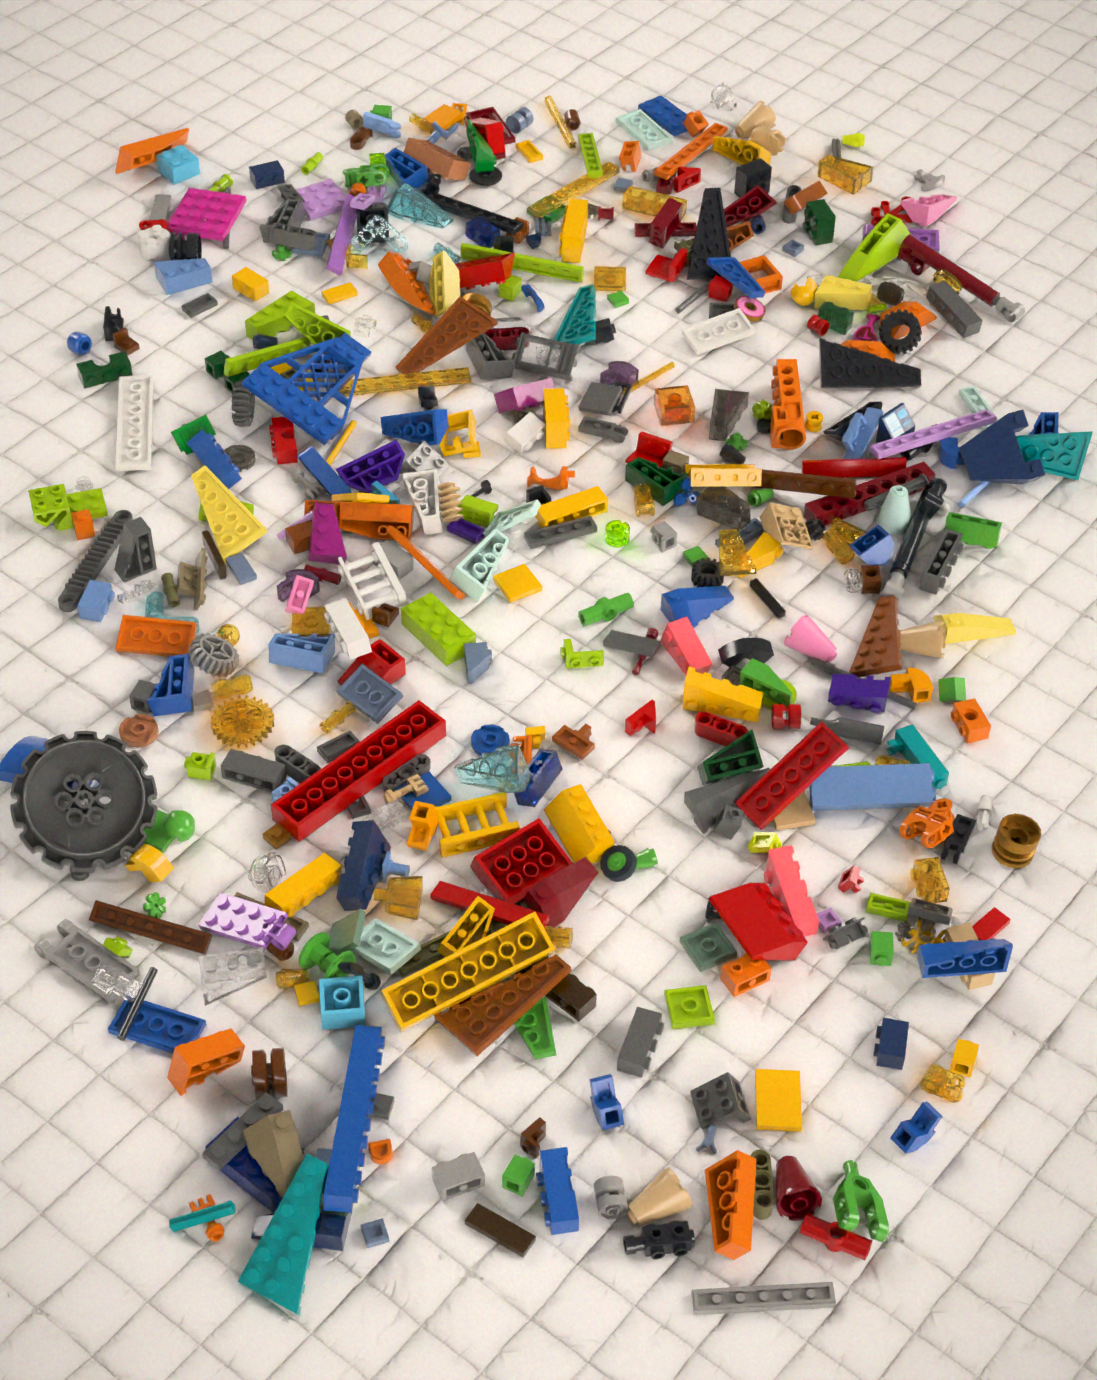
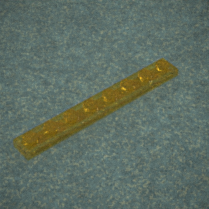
M607 162L601 165L603 176L588 178L586 174L529 206L528 212L541 218L568 203L569 199L580 196L618 174L620 167Z
M469 367L360 378L357 380L353 395L418 389V386L427 385L437 387L471 383ZM351 379L339 393L345 397L349 396L354 379Z

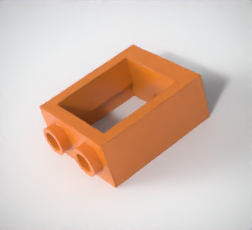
M765 255L739 262L749 274L760 270L765 272L766 277L755 279L763 288L765 294L782 289L783 276Z

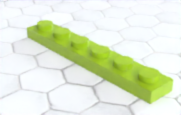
M593 133L578 134L588 178L603 176Z
M304 337L225 359L224 374L229 377L254 370L265 361L310 347L311 342Z

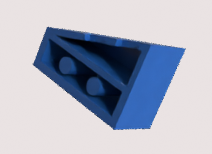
M567 1147L540 1151V1169L536 1173V1181L538 1187L542 1186L543 1192H540V1202L542 1207L546 1206L547 1212L544 1213L545 1227H550L551 1235L579 1231V1215L575 1191L572 1188L570 1178L572 1176L571 1168H568Z

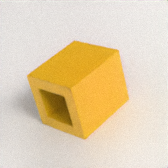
M958 1039L949 1072L971 1078L979 1044L969 1040Z

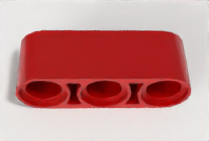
M699 712L695 716V734L725 747L748 732L745 726L709 712Z

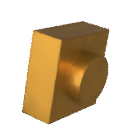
M279 823L262 834L263 839L276 850L292 839L291 833Z

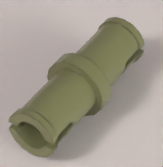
M164 573L161 576L164 585L163 592L167 596L168 605L170 607H177L180 604L177 585L174 584L171 573Z

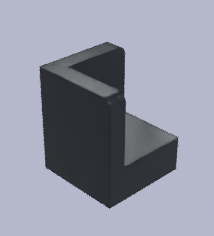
M495 235L494 249L513 253L514 237Z
M540 485L526 490V503L538 500L543 505L551 502V497L545 488Z

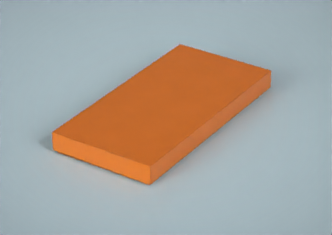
M123 615L115 649L118 652L166 657L188 654L189 646L196 635L197 623Z

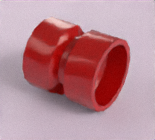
M772 704V729H784L785 726L789 729H800V704H789L787 707L784 704Z

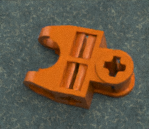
M942 798L934 801L928 808L919 805L901 823L900 837L908 840L916 836H922L921 844L927 848H933L954 832L952 824L955 817L951 812L952 801Z

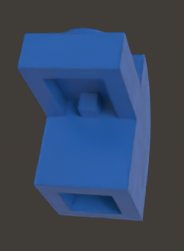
M948 437L939 442L938 458L943 465L952 469H956V465L965 464L958 447V438Z
M608 1074L589 1079L592 1108L602 1130L624 1125L622 1107L616 1098L612 1075Z
M922 1102L911 1119L901 1121L890 1139L905 1154L914 1152L936 1133L934 1129L943 1116L929 1102Z

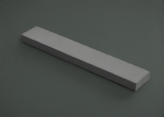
M833 1282L692 1289L691 1291L694 1315L836 1307Z

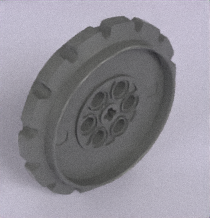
M75 731L74 737L68 739L65 734H61L45 741V750L39 751L34 749L21 764V768L25 773L16 774L12 783L10 795L17 802L10 805L14 828L23 829V832L19 835L20 840L32 854L41 852L43 854L41 857L43 863L58 870H62L65 865H69L73 873H94L97 865H101L104 870H108L125 861L124 853L130 852L133 854L142 847L147 840V834L144 830L152 829L156 819L157 805L152 804L151 801L157 799L158 794L153 775L144 774L148 769L147 763L136 750L126 752V743L108 734L103 739H99L95 731ZM95 780L99 782V785L92 788L88 783ZM69 782L78 783V787L75 789H70L67 785ZM102 797H108L111 801L108 804H102L99 800ZM84 798L88 799V804L86 802L85 805L81 804V800L83 801ZM66 799L69 804L61 807L58 805V802ZM97 814L101 816V820L93 822L90 817ZM72 816H78L81 819L78 823H71L69 821Z

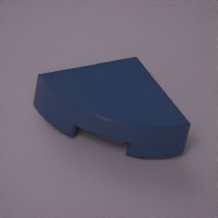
M541 233L526 236V242L532 249L537 248L541 244Z

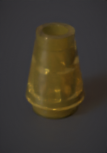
M281 969V971L276 972V982L279 989L283 988L286 990L294 987V985L309 981L307 969Z

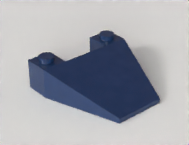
M1023 409L1006 414L959 447L970 481L1025 484L1045 476L1040 459L1024 462L1015 435L1016 432H1020L1029 426Z

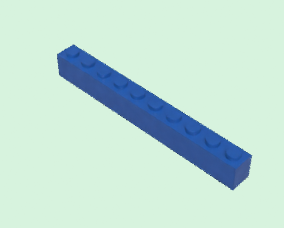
M355 1025L324 1190V1210L352 1213L353 1204L358 1203L359 1189H356V1186L361 1185L362 1171H359V1169L364 1167L365 1153L362 1152L363 1149L367 1150L368 1136H366V1132H370L371 1118L368 1117L373 1115L374 1101L371 1100L376 1098L377 1085H374V1083L379 1082L380 1068H377V1066L382 1065L383 1052H380V1049L384 1050L385 1036H382V1027Z

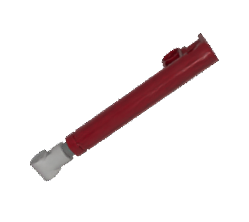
M911 234L907 235L903 240L897 260H903L908 263V266L915 275H921L931 267L987 305H994L995 309L1004 314L1008 322L1013 323L1024 315L1025 307L1021 303H1013L1004 296L1000 297L998 291L993 290L992 287Z

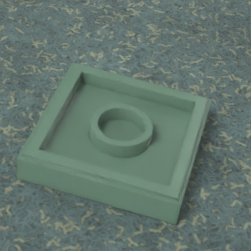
M360 908L333 923L328 949L338 956L345 951L358 947L366 912Z
M717 923L680 937L679 942L700 972L737 957V951Z

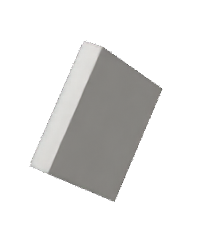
M522 317L494 318L498 324L492 328L526 327V324Z

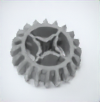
M201 633L199 636H196L188 650L190 661L194 662V666L200 668L199 671L203 670L206 674L209 673L212 677L217 675L219 678L222 676L227 677L235 671L240 656L237 653L238 650L233 648L234 645L229 644L228 640L222 639V636L217 637L216 634L211 635L209 633H206V635Z

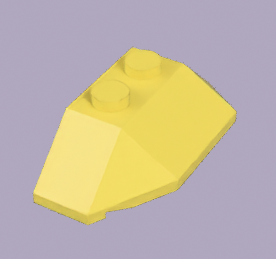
M445 251L433 256V264L429 276V296L436 317L444 314L460 297L459 270Z

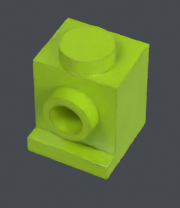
M192 752L190 757H186L184 768L187 769L188 777L211 780L216 768L215 753L211 752L209 755Z

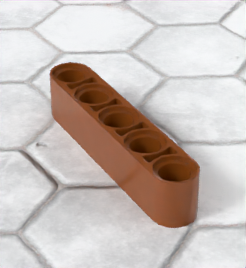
M819 180L791 196L783 203L792 216L804 209L807 202L819 200L828 193Z

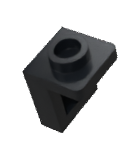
M434 385L418 386V399L421 408L433 409L434 406H438Z

